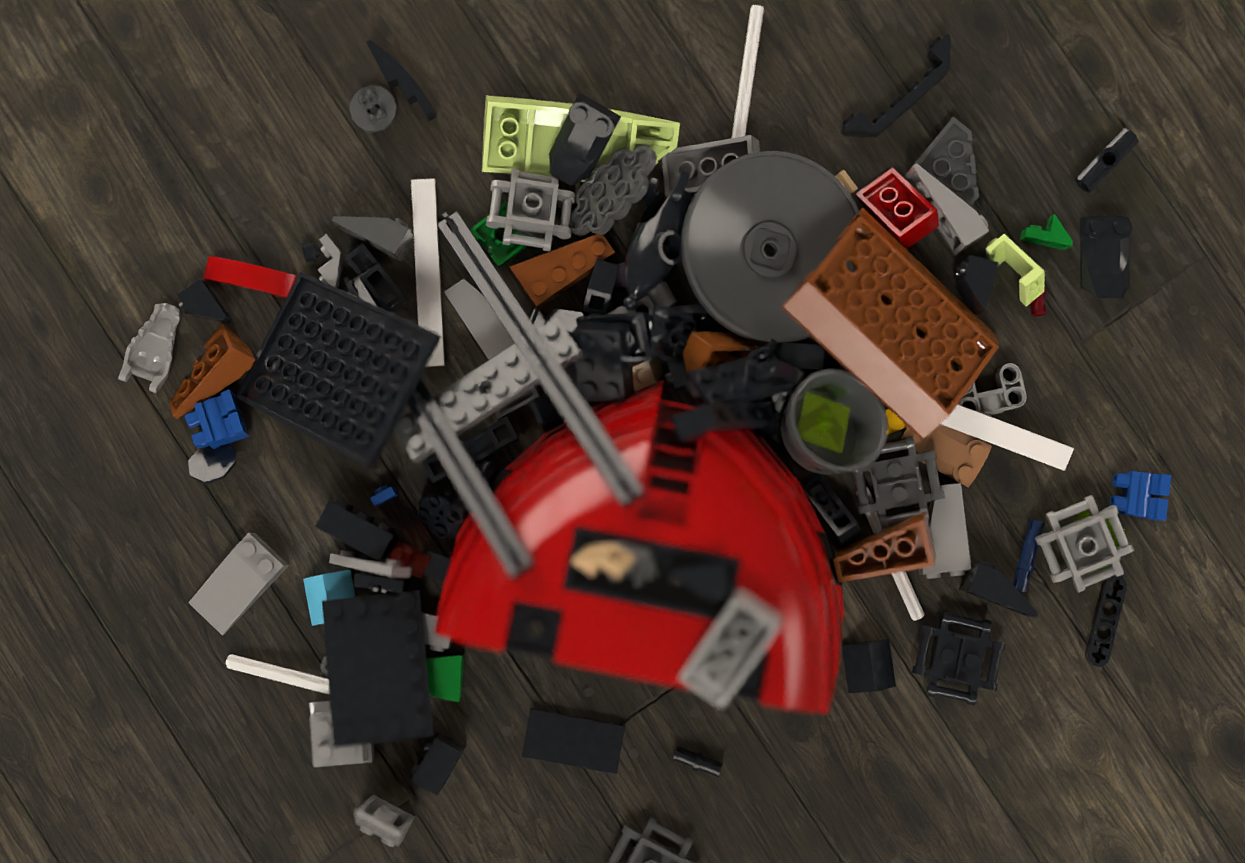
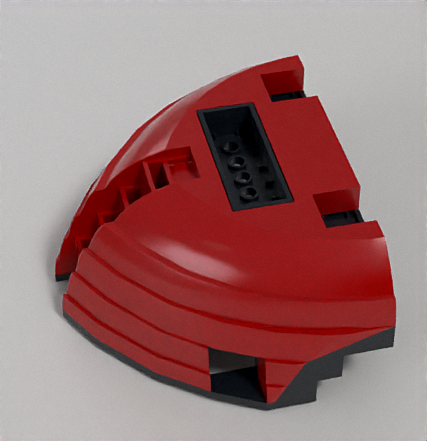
M659 380L638 391H634L625 402L601 401L589 408L646 493L644 496L623 508L567 421H564L546 431L503 468L489 487L490 492L534 562V568L513 580L472 511L464 519L462 528L457 534L445 578L434 634L477 647L502 652L509 650L553 659L556 663L694 690L678 678L740 587L782 615L783 621L777 633L731 696L756 700L760 704L783 709L824 714L830 713L840 659L844 607L842 582H838L833 562L834 557L827 535L798 478L764 437H758L754 429L710 431L697 441H680L671 418L698 407L660 399L664 380ZM623 541L626 544L651 549L659 576L654 581L647 580L646 582H641L640 586H636L633 582H627L615 578V580L609 579L610 573L606 570L598 571L592 577L574 565L572 559L587 544ZM725 562L729 594L723 595L724 600L708 602L707 597L702 598L684 583L679 586L672 585L669 581V576L672 573L671 569ZM532 622H539L542 625L543 632L540 636H532L529 633L528 627Z

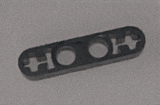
M1120 576L1104 579L1085 652L1086 661L1092 666H1105L1110 659L1127 590L1126 581ZM1115 580H1117L1116 584L1120 585L1119 590H1114L1113 597H1118L1117 601L1106 598V595L1112 596L1113 588L1109 587V584L1114 583ZM1108 602L1112 603L1115 607V612L1111 616H1106L1103 613V606ZM1100 626H1106L1109 630V635L1106 639H1100L1097 635V630ZM1095 641L1106 644V648L1100 646L1099 653L1103 655V658L1098 659L1097 662L1092 657V653H1097L1099 645H1094Z

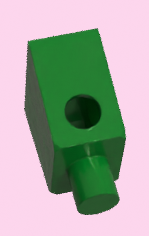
M465 654L426 658L430 696L454 702L462 700Z

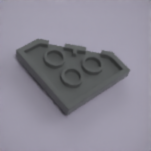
M952 117L915 164L920 165L969 206H972L979 197L975 175V156L973 155L972 131Z

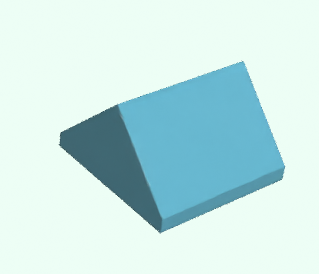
M351 570L303 579L312 626L324 624L322 601L356 597Z

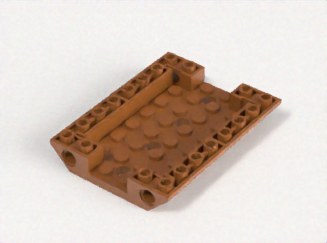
M862 207L835 240L837 244L820 265L803 279L781 308L917 436L924 439L952 413L999 348L998 336ZM846 261L853 264L854 272L847 270ZM882 294L888 297V299H889V305H888V306H886V305H884V304L882 303V301H881V295H882ZM917 327L920 328V329L923 331V333H924V338H923V339H921V338H919V337L917 336V334H916V328H917ZM951 360L958 364V372L952 369Z

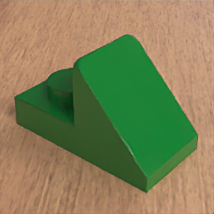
M1055 214L1048 218L1046 231L1041 226L1030 225V227L1025 228L1021 232L1020 241L1067 250L1073 244L1072 239Z

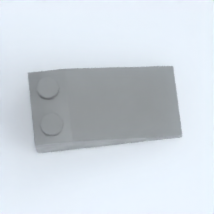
M752 135L675 148L672 152H668L662 157L665 196L668 198L674 190L683 171L690 174L684 190L691 195H695L707 178L728 162L750 153L760 152L759 140Z
M916 163L911 167L904 178L937 209L939 219L938 230L954 255L973 245L989 232L987 228L988 223L982 215H979L976 210Z
M248 533L188 603L221 635H224L289 565L256 533Z
M739 587L678 679L723 708L781 627L783 616Z
M374 794L355 812V824L360 826V830L363 833L371 836L375 834L382 838L381 841L391 847H394V845L399 847L415 816Z

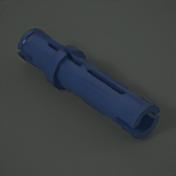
M1031 519L1029 520L1019 562L1015 565L1017 569L1013 580V585L1016 589L1027 593L1031 573L1035 570L1033 565L1039 547L1035 537L1042 534L1045 525L1043 522Z

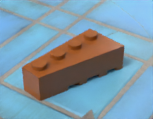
M594 235L510 266V269L536 308L540 309L593 273L597 259L609 262L615 258V251L603 235Z
M926 511L837 550L833 562L838 582L934 566L936 553Z

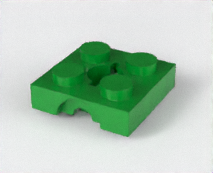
M507 201L500 205L499 216L506 217ZM486 216L471 228L470 232L496 265L501 268L527 246L512 243L510 245H503V241L496 240V231L502 227L496 229L487 227ZM512 229V234H517L515 229Z

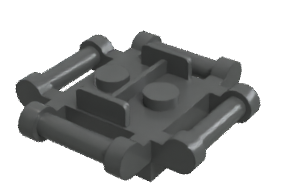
M913 436L906 437V440L885 443L880 454L908 449L909 456L879 462L872 460L873 462L869 465L851 471V474H854L860 507H858L859 514L878 511L881 529H887L891 525H896L925 511L927 519L930 521L926 502L945 498L944 491H941L935 462L937 458L936 451L916 454ZM921 461L926 462L932 492L925 495L918 464ZM870 471L877 504L869 505L863 472ZM919 504L920 507L919 511L886 516L885 511Z
M652 817L647 821L642 833L625 824L621 830L623 834L608 862L605 861V863H618L630 839L633 838L637 843L626 863H696L686 858L693 839L682 837L658 824L657 820ZM653 831L680 846L679 852L677 853L658 841L649 838L651 832Z

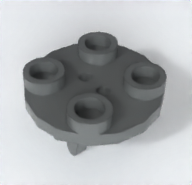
M380 86L361 88L355 93L350 102L352 120L367 133L385 130L397 117V106L394 97L388 90Z
M623 541L614 542L635 557L633 564L619 579L633 582L636 586H640L641 582H646L652 578L656 564L651 549L626 544ZM610 574L609 579L615 580L616 577Z

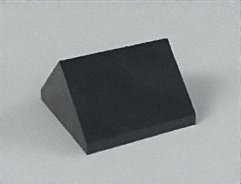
M889 639L841 645L848 693L877 692L896 687Z

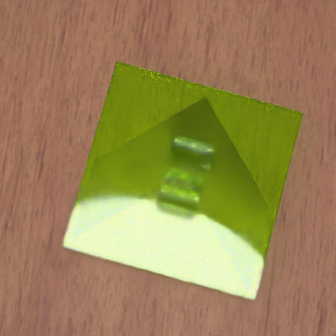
M806 392L797 430L801 440L841 453L850 407Z

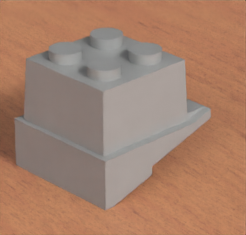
M330 701L309 703L314 767L375 761L374 744L334 748Z

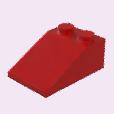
M891 168L856 193L857 199L866 211L906 249L939 227L937 209L894 168Z

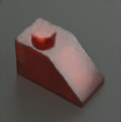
M398 538L387 560L402 561L401 566L411 568V575L421 578L431 556Z

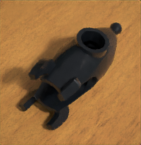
M685 171L682 172L676 187L668 198L661 190L656 194L659 181L656 178L650 180L647 192L642 198L647 209L636 226L625 258V282L629 297L624 299L623 305L627 310L635 309L637 307L636 299L655 289L668 276L673 266L682 260L683 224L688 207L693 199V196L684 190L690 176Z

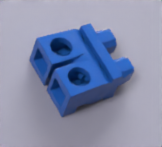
M230 389L222 392L221 396L208 399L203 403L194 404L195 410L185 414L190 428L199 425L202 427L203 431L192 435L193 443L197 448L210 446L215 449L220 447V445L249 437L237 399Z
M1136 471L1113 474V487L1123 488L1122 497L1111 496L1109 506L1116 505L1121 515L1154 521H1166L1168 500L1151 498V496H1169L1171 475Z

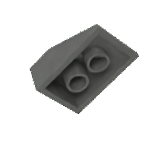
M334 216L332 219L340 230L400 262L403 261L414 241V236L411 233L412 229L408 227L406 222L395 218L393 221L383 217Z

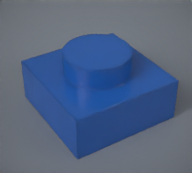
M385 485L375 490V495L370 499L375 507H379L399 495L395 487L388 488Z

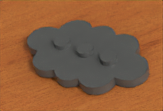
M645 145L639 146L634 151L628 148H620L611 156L609 163L600 165L595 170L592 180L582 184L577 192V207L573 210L570 217L569 228H571V233L580 237L585 236L590 231L596 235H603L610 230L615 220L624 218L628 214L632 203L641 200L647 192L649 184L647 175L656 164V152Z

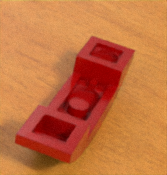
M209 256L203 279L287 298L298 276L249 263Z

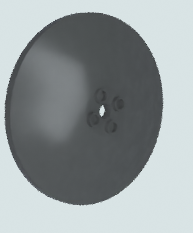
M762 151L750 153L728 162L715 171L700 186L688 207L684 219L681 242L682 259L694 294L701 305L717 322L728 330L747 339L770 343L771 338H774L776 343L796 342L812 337L781 307L803 279L820 265L837 244L835 240L859 211L856 203L847 189L832 173L814 161L800 155L781 151ZM766 244L774 248V255L772 257L767 256L764 252ZM846 261V268L854 272L853 264Z

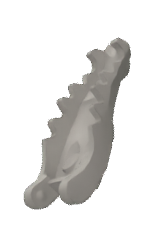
M167 303L155 304L150 320L145 322L142 328L139 329L138 335L132 338L131 343L127 346L123 367L118 377L119 380L127 382L133 374L152 381L149 391L154 393L160 390L168 378L173 359L176 329L181 317L180 310Z

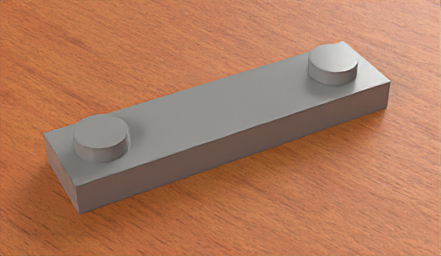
M341 550L340 554L330 553L329 563L391 577L410 578L411 568L401 566L402 561L387 560L386 563L355 556V551Z

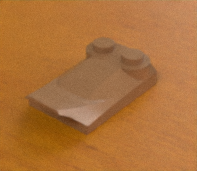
M939 424L924 439H921L907 427L900 439L906 440V437L913 436L916 454L936 451L937 458L935 462L937 471L968 488L977 477L992 448V445L979 438ZM905 449V453L909 455L908 449Z

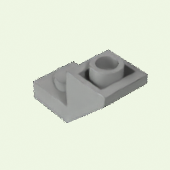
M325 234L319 239L323 244L320 249L328 259L331 257L332 259L318 269L322 275L319 279L339 288L344 255L332 239Z

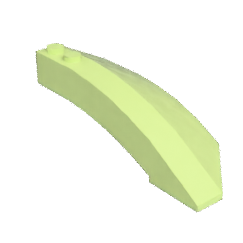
M486 96L482 172L511 174L512 168L519 169V172L551 176L549 172V153L573 104ZM611 110L622 117L591 177L582 180V182L592 180L595 170L600 165L609 163L611 156L620 148H628L634 151L639 146H648L656 152L657 164L658 160L677 147L680 123Z

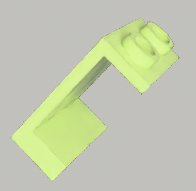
M1005 234L989 242L986 248V259L998 262V266L1006 261L1023 277L1019 280L1020 301L1027 307L1044 292L1045 271Z

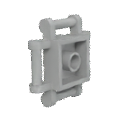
M512 168L510 182L493 180L491 182L492 198L486 226L494 229L499 227L505 228L503 245H510L512 243L543 248V251H550L552 235L561 239H569L571 237V228L569 227L572 203L575 202V193L558 189V178L553 175L544 176L519 172V169ZM503 192L509 193L506 217L499 216ZM557 200L563 202L560 225L554 224ZM512 229H515L517 234H512ZM539 233L545 234L544 238L537 237L539 236Z
M1090 495L1085 497L1084 501L1055 513L1051 511L1045 514L1052 531L1035 537L1037 545H1040L1052 572L1050 576L1053 583L1072 577L1074 587L1079 593L1084 591L1085 587L1114 575L1118 577L1124 574L1119 562L1120 557L1133 552L1134 548L1132 543H1129L1117 515L1119 511L1116 505L1109 506L1099 512L1095 500ZM1087 509L1089 510L1090 516L1060 527L1058 521ZM1107 518L1119 543L1118 548L1115 547L1106 525L1105 519ZM1056 540L1067 569H1060L1050 544L1051 541ZM1108 564L1111 565L1106 569H1103L1084 578H1081V575H1084L1088 572H1091Z

